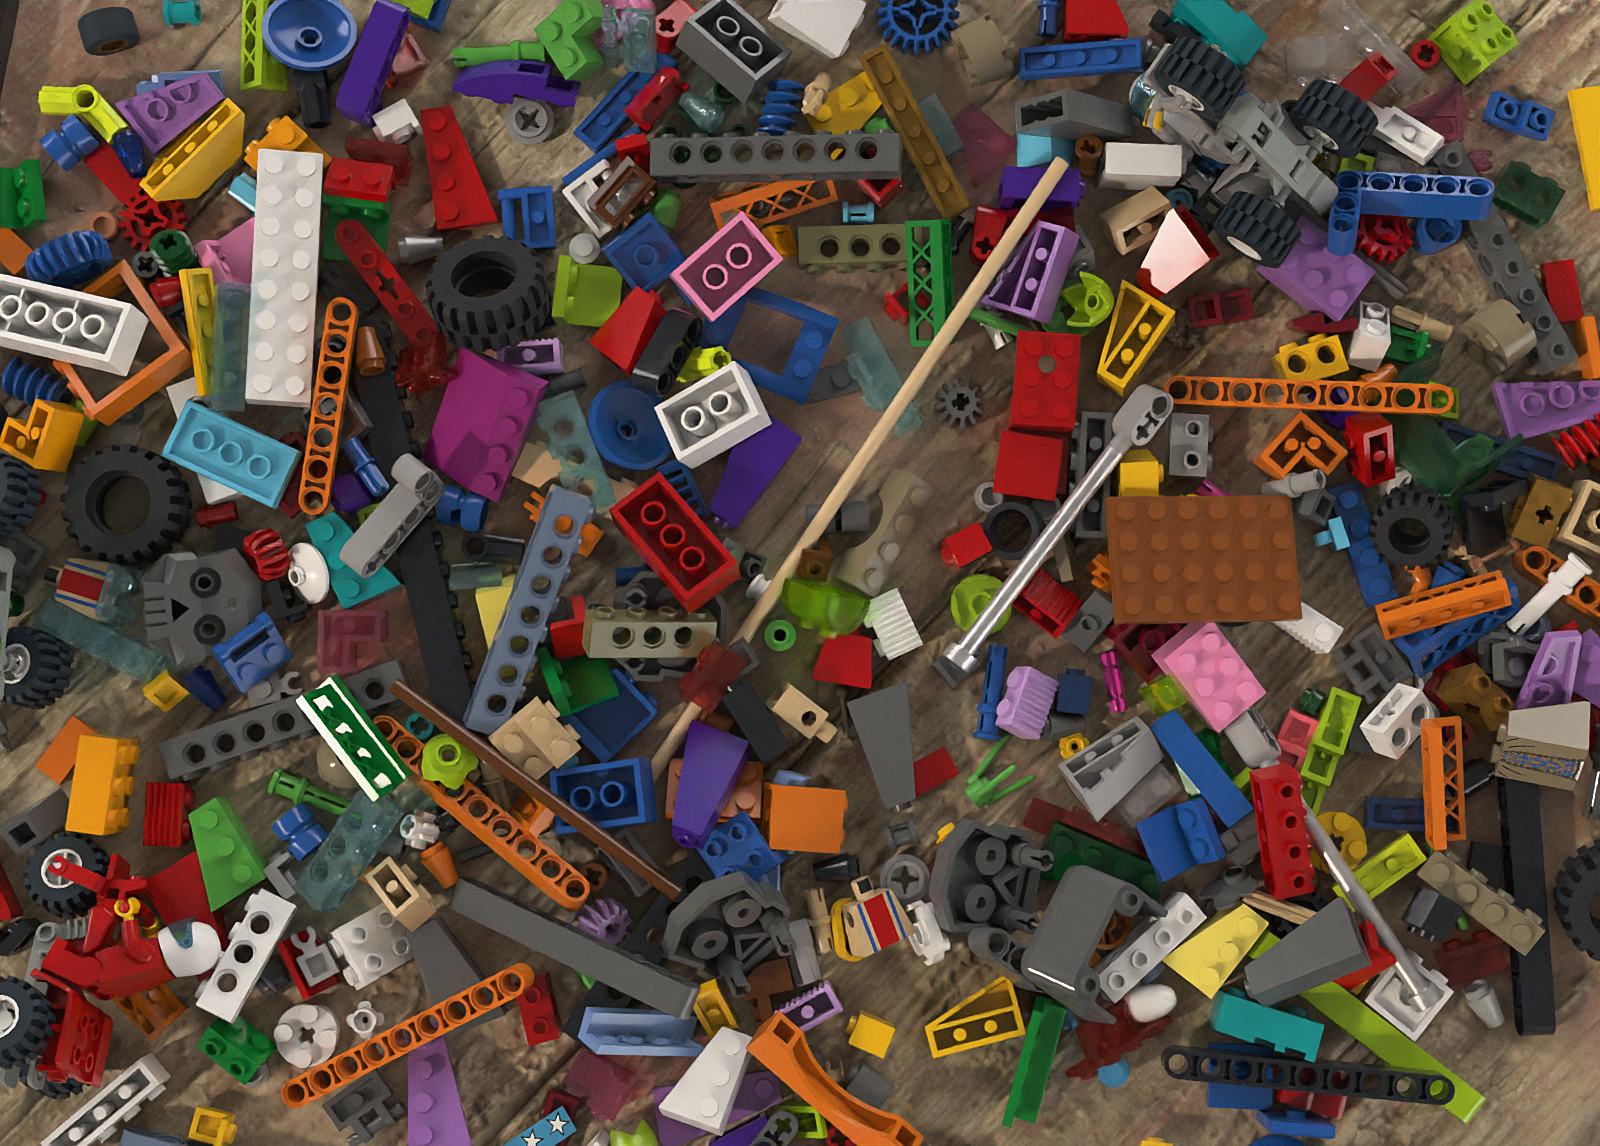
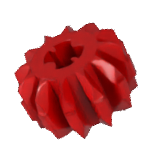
M272 528L257 530L243 538L242 550L245 553V559L262 582L276 580L289 572L291 559L288 556L289 551L285 547V542L280 539V535Z

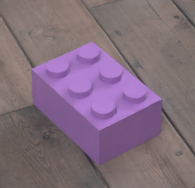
M1302 214L1293 219L1302 235L1280 268L1275 269L1258 265L1255 270L1310 313L1322 312L1325 324L1340 321L1376 271L1353 253L1346 256H1337L1330 253L1327 249L1328 234Z

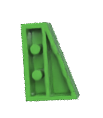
M226 796L215 797L188 814L211 912L226 907L268 880L263 869L269 866Z

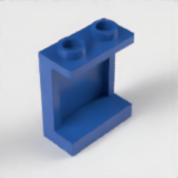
M616 666L611 670V673L619 690L618 696L561 718L565 724L570 723L581 736L579 739L602 763L609 762L660 713V710L656 707L660 702L648 690L642 693L635 685L637 681L626 668L621 671Z

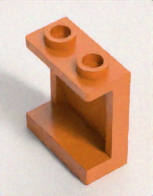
M765 782L759 832L771 849L840 854V846L843 845L845 839V832L842 827L843 817L848 809L846 791L832 787L818 788Z

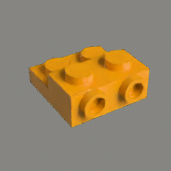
M287 115L282 119L280 117L273 119L266 129L269 133L261 141L258 139L253 140L245 149L247 155L244 157V160L256 172L258 167V148L323 154V176L327 173L332 160Z

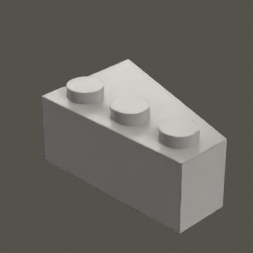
M1136 715L1060 763L1058 767L1072 792L1098 822L1164 755L1150 728Z

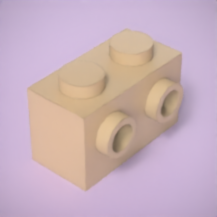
M1152 185L1099 214L1106 239L1124 255L1156 238L1172 207L1170 201Z
M388 856L365 876L393 916L412 933L437 912L430 903L433 896L423 884L416 885L414 880L418 877L406 863L401 867Z

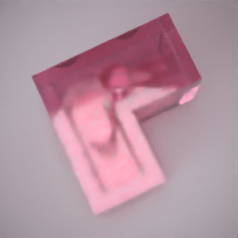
M318 610L317 673L357 674V643H388L389 612L384 610Z
M582 1047L562 1082L567 1085L566 1090L574 1096L582 1098L584 1095L589 1098L586 1105L591 1108V1114L603 1121H606L607 1118L614 1121L639 1076L605 1055L596 1054L594 1051L590 1053Z

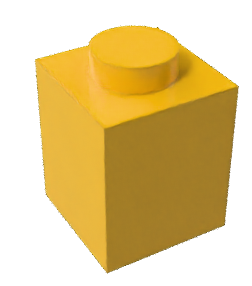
M860 1009L857 1017L854 1015L850 1016L844 1033L849 1034L847 1038L848 1044L884 1058L896 1028L893 1023Z

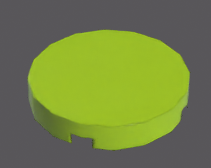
M974 574L963 579L955 587L950 599L951 613L955 623L967 632L1003 585V582L989 574ZM1012 605L989 634L1000 630L1007 623L1012 612Z

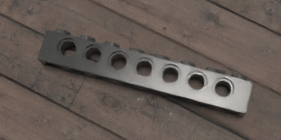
M880 129L876 131V134H864L860 130H847L845 134L832 135V132L824 130L815 131L814 135H801L800 132L787 131L783 133V136H770L766 132H755L750 137H740L737 133H723L721 137H709L707 134L696 133L692 134L690 138H679L674 134H663L660 136V139H651L650 176L657 184L902 179V139L900 133H895L891 129ZM868 148L877 150L876 156L872 159L867 160L861 157L862 153ZM811 149L815 151L814 156L810 160H800V155L804 150ZM836 149L846 150L845 156L840 160L830 158L832 152ZM782 150L784 152L780 160H769V156L773 151ZM715 151L722 152L721 158L717 162H708V157L711 153ZM742 152H753L750 160L746 162L738 161L739 155ZM682 153H691V157L687 162L677 163L678 157Z
M1458 139L1440 148L1425 166L1421 165L1425 174L1479 177ZM1493 201L1490 214L1485 219L1461 220L1462 231L1460 237L1495 301L1497 299H1504L1517 307L1521 313L1516 316L1522 323L1528 320L1536 334L1537 345L1526 357L1537 377L1548 374L1579 358Z
M398 659L340 679L369 717L379 714L377 708L389 705L390 709L406 705V703L389 692L390 687L398 678L412 688L404 662ZM376 682L381 683L384 687V694L378 700L374 699L371 695V687ZM317 688L158 743L169 778H181L182 783L201 777L199 771L211 768V771L215 772L230 767L229 761L238 757L243 762L260 756L259 750L270 747L271 751L287 747L290 745L289 739L300 736L301 741L318 736V729L296 702L300 696ZM288 713L295 720L294 727L290 731H287L282 724L284 716ZM257 724L262 725L265 730L264 738L261 741H257L253 736V729ZM227 735H231L235 740V746L230 752L223 745ZM198 745L202 746L205 750V757L201 762L197 761L194 757V750Z

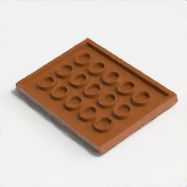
M1288 495L1107 497L1105 499L1114 624L1280 622L1303 619L1292 501Z

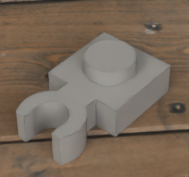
M273 671L248 690L250 707L269 705L283 700L284 692L289 695L305 692L304 688L293 689L291 686V681L296 677H302V673L290 672L281 679L280 672Z
M313 926L306 928L310 935L307 942H301L297 934L291 936L293 945L304 952L296 960L310 987L340 971L327 943L319 947L317 946V932Z

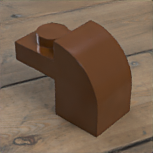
M787 956L766 960L758 964L750 972L747 980L751 985V991L748 993L744 987V991L747 994L744 996V1001L757 998L758 1003L752 1004L756 1023L762 1022L763 1024L774 1015L770 994L794 989Z

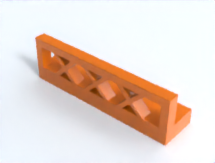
M825 180L829 195L820 198L807 194L813 182L816 181L754 182L707 199L718 231H720L724 227L720 213L734 210L738 213L743 211L748 218L752 219L751 222L756 227L831 203L838 200L833 180ZM806 185L803 191L798 189V187ZM792 190L800 194L796 205L787 208L778 203L786 191ZM776 195L774 201L768 198ZM805 197L811 200L803 203ZM763 200L771 204L766 216L758 218L750 214L749 212L754 202ZM747 205L745 210L738 208ZM776 207L781 209V211L773 213Z
M1496 570L1374 606L1386 641L1510 606L1512 602L1506 580L1503 578L1501 570Z
M1459 716L1420 719L1425 838L1434 851L1447 850V841L1466 840L1462 726ZM1442 726H1452L1453 736L1445 745H1442ZM1452 746H1453L1454 754L1450 751V749H1451ZM1447 753L1454 759V767L1444 775L1443 756ZM1454 776H1455V784L1451 781V779H1452ZM1449 784L1455 789V797L1446 806L1444 787ZM1448 814L1457 819V831L1446 832V816Z
M122 936L116 946L123 945ZM165 984L128 996L132 1003L127 997L118 998L116 996L113 998V1001L151 1043L187 1011L186 1007ZM147 1019L155 1026V1029H154L153 1026L147 1021Z

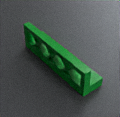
M950 219L905 221L911 347L929 346L933 339L919 340V325L925 319L933 326L935 338L954 310ZM914 227H929L930 240L923 248L915 241ZM922 256L931 264V272L925 279L916 272V263ZM930 280L932 281V287L928 284ZM923 288L932 295V304L926 311L917 302V295ZM955 336L949 345L955 343Z
M337 674L330 676L316 690L306 693L296 700L373 802L393 792L413 775ZM311 701H314L321 711L317 710ZM332 728L335 729L340 736L336 735ZM352 754H355L359 761L355 760ZM371 779H374L381 789L378 790Z
M1038 995L1036 997L1002 1122L1003 1126L1011 1128L1014 1117L1032 1123L1036 1122L1067 1008L1060 1002L1053 1003L1051 999Z

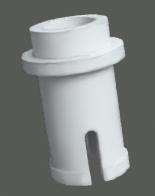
M996 308L989 311V313L997 316L1003 315L1002 312L998 313ZM980 323L981 326H985L996 350L1013 341L1009 333Z

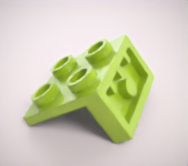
M1474 0L1451 16L1426 38L1438 46L1440 56L1464 85L1470 83L1492 63L1519 44L1518 40L1514 37L1513 31L1504 25L1495 14L1493 7L1488 2H1485V0Z
M559 255L552 318L556 323L601 328L620 306L623 285L622 275L615 267L575 263L572 256Z

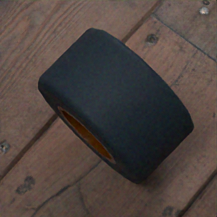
M101 8L83 15L78 20L77 26L84 49L91 55H111L131 49L140 41L133 12L128 8Z

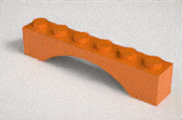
M777 1011L757 1029L745 1049L857 1146H920L924 1137L902 1117L872 1107L840 1087L814 1058L807 1045L803 1031L780 1011Z

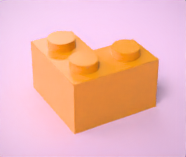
M36 398L28 420L7 417L0 437V448L26 462L33 468L66 473L85 414L66 403Z

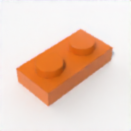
M525 791L521 793L507 811L535 837H538L541 832L548 829L555 816V813Z

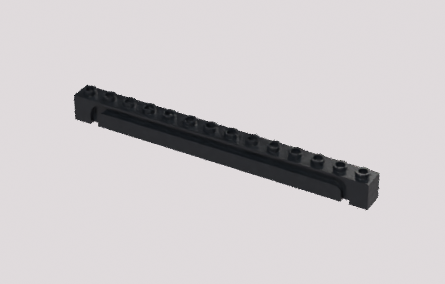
M378 314L359 318L357 329L361 327H373L375 329L376 337L387 360V363L384 365L385 371L372 376L360 374L359 369L355 366L357 336L355 337L351 366L361 406L374 426L368 432L373 456L377 460L376 466L389 484V490L383 494L385 499L398 484L391 474L395 462L401 456L408 453L416 459L422 458V452L419 442L417 440L413 441L411 429L415 428L411 411H406L403 399L408 398L404 382L398 380L396 370L400 369V362L396 351L391 352L389 340L393 339L390 324L388 321L384 322ZM433 506L396 551L434 705L465 727L463 717L477 681L472 682L469 669L474 668L470 651H465L462 639L466 638L465 627L462 620L457 621L455 609L459 608V603L455 591H450L447 579L451 578V570L448 561L442 560L440 549L444 548V542L440 530L435 531L433 519L436 518V509ZM467 728L479 738L486 737L485 733Z

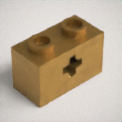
M1530 472L1527 477L1528 492L1518 497L1505 525V531L1512 537L1547 549L1549 542H1553L1559 533L1560 526L1558 523L1562 514L1567 513L1572 505L1573 496L1571 495L1573 491L1564 484ZM1538 509H1546V512L1544 514L1539 513L1538 515H1536V511Z
M1476 663L1446 671L1436 692L1437 696L1462 721L1467 722L1471 726L1472 731L1476 735L1497 730L1500 723H1506L1509 711H1513L1516 705Z

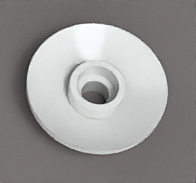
M306 542L295 544L288 553L291 559L290 570L287 573L290 584L297 596L304 602L309 604L319 603L325 599L329 590V572L326 562L313 545Z

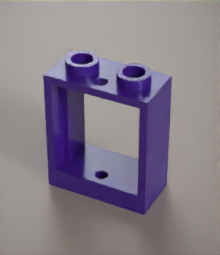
M1005 166L999 180L998 208L1010 210L1023 207L1048 168ZM1066 169L1040 208V213L1071 206L1072 211H1074L1075 207H1079L1080 199L1084 198L1085 180H1080V170Z

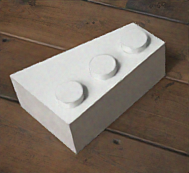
M722 1026L658 1108L662 1115L722 1136L752 1056L745 1049L752 1036Z

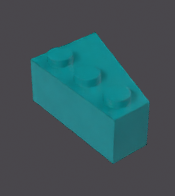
M1177 0L1169 15L1174 23L1179 21L1200 37L1201 42L1209 46L1216 44L1220 47L1219 50L1221 52L1223 50L1228 53L1227 58L1238 67L1240 72L1244 70L1269 37L1242 10L1236 13L1225 0Z
M1229 987L1228 992L1218 990L1208 1026L1214 1031L1251 1043L1256 1042L1270 1046L1282 1053L1287 1051L1304 1057V1060L1315 1063L1325 1025L1308 1015L1309 1010L1290 1004L1289 1009L1278 1007V1002L1264 1008L1257 1000L1247 998L1246 991Z

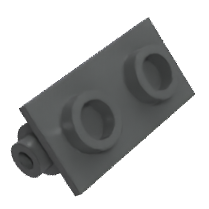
M248 946L238 949L235 955L236 961L239 963L249 962L253 957V949ZM274 958L265 966L255 987L263 995L269 993L274 998L278 992L275 989L276 986L283 989L292 981L288 977L290 973Z

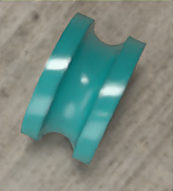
M416 712L408 717L405 729L418 740L428 739L434 734L436 726L426 719L424 723L429 724L428 730L422 731L421 735L417 734L416 731L418 729H413V723L420 721L423 716Z

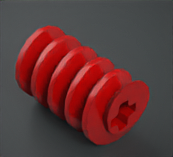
M1600 413L1594 415L1595 424L1588 419L1583 420V430L1576 425L1572 426V437L1565 431L1560 432V443L1551 437L1561 458L1573 470L1577 469L1575 460L1577 458L1585 464L1589 463L1588 452H1591L1597 458L1600 457Z

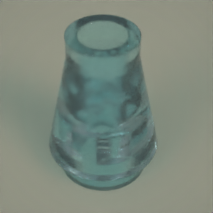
M687 90L679 100V105L684 108L702 131L707 130L709 133H713L724 121L725 113L721 110L720 105L693 93L691 90Z

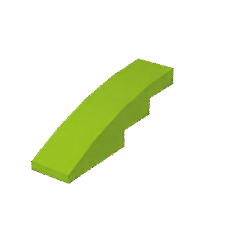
M1333 686L1330 688L1318 714L1319 723L1306 748L1308 754L1299 770L1303 779V790H1300L1301 795L1316 817L1325 789L1331 784L1338 759L1344 754L1362 699Z

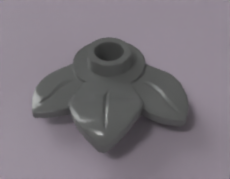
M1241 864L1238 867L1232 865L1223 871V878L1211 881L1197 896L1199 899H1214L1215 909L1223 911L1236 905L1241 897L1251 896L1257 890L1258 882L1254 879L1252 871L1247 869L1245 865Z

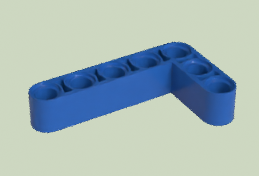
M1355 170L1339 172L1334 178V184L1338 187V195L1331 203L1327 249L1330 253L1337 256H1346L1354 252L1360 214L1460 220L1485 219L1491 211L1494 184L1490 180L1481 177Z

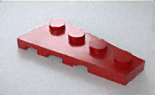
M444 106L420 110L437 230L445 232L499 224L452 107Z

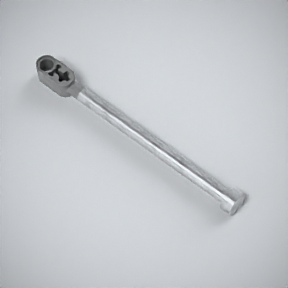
M1148 384L1140 385L1134 390L1113 419L1112 429L1116 434L959 643L956 644L952 641L942 653L944 656L967 673L977 661L973 657L974 653L1133 443L1136 445L1148 443L1173 409V398L1170 394Z
M1252 705L1223 729L1244 763L1252 770L1280 764L1276 757L1281 755V747L1258 711ZM1301 795L1302 802L1307 810L1305 828L1310 837L1311 845L1361 920L1375 925L1379 946L1395 955L1396 963L1392 966L1410 992L1406 998L1415 1013L1432 1007L1443 998L1442 993L1434 982L1427 983Z

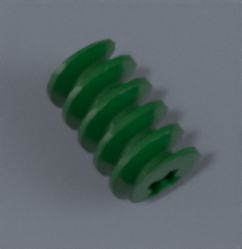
M166 229L160 231L151 239L149 245L150 252L165 277L179 275V270L203 268L198 261V255L193 244L184 232L177 229Z

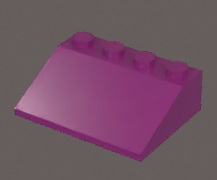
M460 348L423 459L467 489L499 502L510 491L514 480L511 474L526 441L528 442L549 382L484 353L476 352L472 348L469 350Z

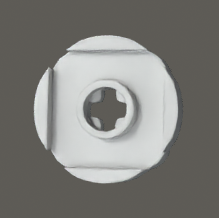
M916 901L906 905L904 911L906 914L909 913L910 922L916 933L908 936L914 951L918 956L925 955L927 960L924 963L926 965L942 961L944 959V952L950 950V942L947 935L941 932L932 902L925 904L922 901Z
M300 1003L282 1015L274 1030V1038L280 1054L289 1063L294 1064L298 1068L317 1066L329 1059L336 1051L339 1044L340 1024L336 1015L328 1007L321 1004ZM302 1027H305L307 1030L311 1028L315 1030L316 1033L312 1036L314 1039L313 1043H310L308 1040H302Z

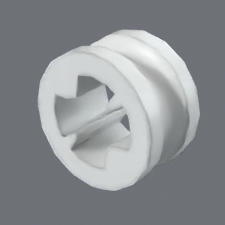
M760 573L750 584L745 596L749 599L754 597L755 603H757L772 580L766 581L765 575Z

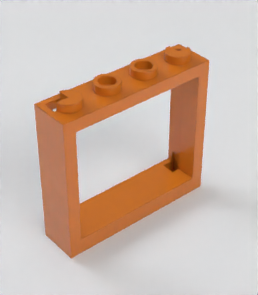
M125 259L81 292L112 299L126 287H129L170 349L100 401L97 400L75 364L56 359L52 361L55 368L69 379L70 382L67 383L69 390L84 402L85 405L82 406L84 413L92 421L96 418L107 427L193 364L190 346L173 321L166 316L162 307L158 308L146 281L134 273L132 265Z

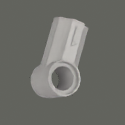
M807 918L789 923V932L797 947L794 951L787 944L792 952L787 956L796 986L806 985L821 979V969L814 952L813 945L815 944Z

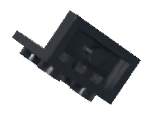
M1527 479L1493 480L1459 494V511L1462 515L1464 528L1463 541L1468 555H1476L1506 541L1502 504L1517 501V496L1527 493Z

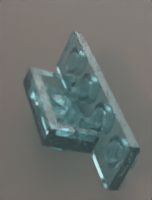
M863 316L842 329V333L853 352L846 357L849 363L847 369L855 382H859L863 390L861 396L865 405L869 409H873L874 412L883 411L885 413L904 382L871 318ZM913 399L893 427V431L898 438L924 425V420Z

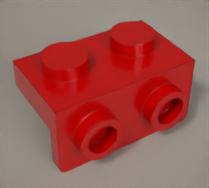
M332 157L323 188L326 195L387 203L390 190L396 189L397 181L394 166L383 163L356 161L350 158Z

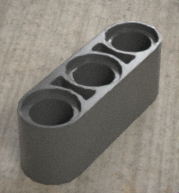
M977 926L972 929L968 937V945L975 955L1017 987L1036 992H1045L1022 973L1021 958L1026 950L1024 945L1002 929L987 926Z

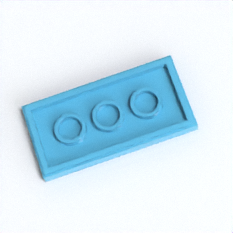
M187 400L160 456L277 509L303 452L191 400Z

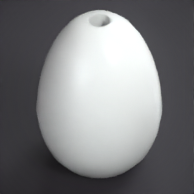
M1156 983L1135 986L1124 996V1006L1128 1017L1139 1023L1152 1022L1162 1018L1177 1003L1176 993L1171 987Z

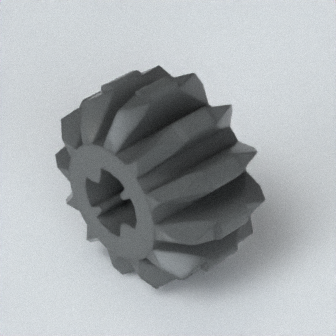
M958 377L953 380L954 388L949 383L944 382L942 388L945 393L936 392L935 398L942 403L934 404L933 409L934 411H944L938 417L939 422H943L947 418L951 419L948 429L952 430L955 422H959L960 430L965 431L966 420L974 427L978 423L974 415L983 417L985 411L977 406L984 405L986 398L975 397L981 392L982 388L978 386L971 391L969 388L972 380L970 379L966 380L964 387H961ZM957 397L963 398L962 402H967L963 411H958V406L955 408L952 406Z

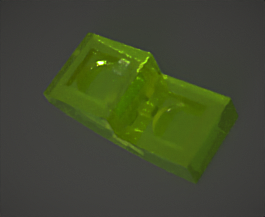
M1170 675L1162 676L1155 682L1145 684L1138 689L1154 716L1169 712L1187 702Z

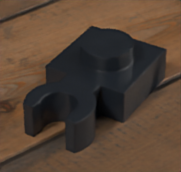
M1160 9L1149 23V26L1154 31L1165 36L1164 40L1169 44L1173 45L1178 37H1188L1201 41L1200 37L1179 21L1174 23Z

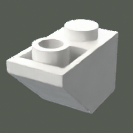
M1360 300L1354 316L1356 317L1358 329L1349 334L1346 345V361L1349 365L1377 372L1391 343L1390 311L1379 303H1368Z

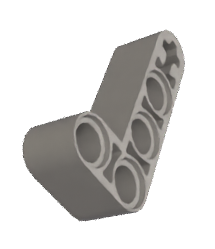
M409 453L401 456L393 465L391 474L398 484L340 551V560L362 578H369L380 569L437 503L445 490V485L440 478Z

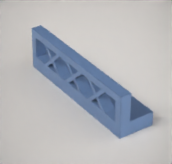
M586 1007L578 1038L596 1054L698 1057L705 1049L704 1046L692 1038L698 1019L697 1015L691 1012L688 1020H683L660 1010Z

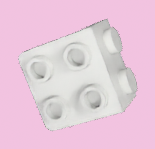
M384 903L326 935L329 940L327 944L332 955L335 958H339L345 968L343 969V974L346 981L351 986L354 985L356 990L361 989L414 958L405 932L407 928L393 916Z

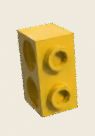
M1322 333L1308 338L1309 344L1299 347L1297 342L1279 347L1280 353L1271 358L1278 379L1326 380L1330 377L1342 375L1349 370L1338 334L1327 337L1326 333ZM1319 349L1328 352L1330 356L1328 364L1319 360ZM1289 359H1296L1300 363L1301 370L1299 373L1289 369Z

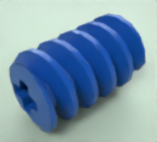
M776 79L768 82L767 89L770 92L765 94L764 100L767 104L762 106L761 112L764 116L759 118V125L761 127L756 132H766L770 136H783L784 132L790 131L788 127L797 126L798 122L792 119L791 115H800L801 110L793 105L794 103H802L804 98L796 93L797 91L804 92L806 87L799 82L785 79Z
M19 356L14 357L3 372L1 381L3 392L8 395H14L18 400H24L30 406L34 405L36 398L66 403L68 405L72 400L73 393L68 387L65 389V379L59 378L54 383L55 374L49 372L44 376V369L41 367H37L33 371V363L27 361L22 365L23 361Z

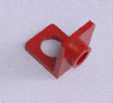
M908 281L892 295L890 293L884 295L883 300L885 305L883 309L894 322L898 320L903 326L909 321V310L903 309L900 306L899 298L902 294L908 293ZM921 292L917 295V302L924 309L929 301Z

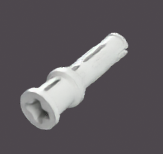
M1570 552L1567 555L1568 560L1556 572L1548 574V582L1506 623L1514 633L1517 631L1516 634L1522 637L1563 594L1566 596L1573 592L1572 587L1585 574L1590 575L1593 572L1581 558Z

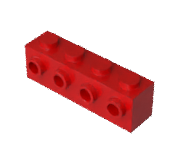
M1286 763L1249 771L1265 890L1277 900L1314 892L1312 880L1315 879V870L1309 859L1308 850H1311V840L1305 828L1307 810L1301 798L1300 790H1303V779L1300 773Z

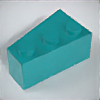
M331 512L305 524L315 548L321 553L326 562L329 580L343 610L352 612L405 587L404 581L396 575L386 562L373 576L365 579L340 560L341 549L356 532L355 528L341 514Z

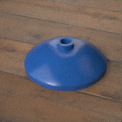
M276 0L267 9L263 17L262 36L270 53L280 62L299 70L319 71L332 68L348 58L356 44L357 28L350 11L338 0Z
M631 380L617 381L603 388L593 399L588 413L590 436L602 456L613 465L629 471L649 470L663 462L671 453L672 446L654 407L664 402L665 399L662 396L635 388ZM621 428L626 431L627 436L622 434Z

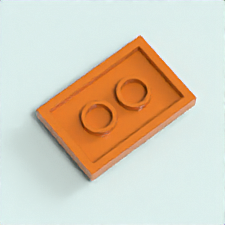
M671 758L669 763L665 819L673 820L684 758ZM748 761L717 822H726L739 812L745 810L754 824H760L764 762Z

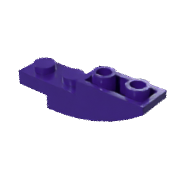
M501 60L475 65L460 71L452 85V91L460 92L467 97L491 99L498 104H513L518 94L523 95V97L529 100L540 99L553 102L561 107H574L580 94L581 82L553 76V64L527 60Z

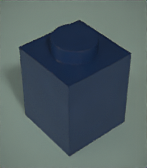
M1066 668V674H1057L1059 685L1056 687L1053 711L1088 715L1093 677H1086L1085 670Z

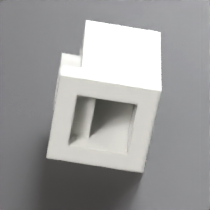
M405 98L372 116L377 124L372 129L381 144L386 142L389 145L394 143L401 144L407 141L415 131H417L419 136L423 134V129Z

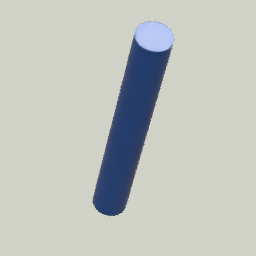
M634 125L615 140L622 139L629 134H641L642 132L637 125ZM615 140L561 178L565 185H570L604 159L609 160L616 155Z

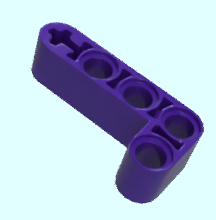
M376 0L337 96L336 107L344 118L370 128L377 126L372 116L383 110V103L379 97L411 17V9L390 0Z

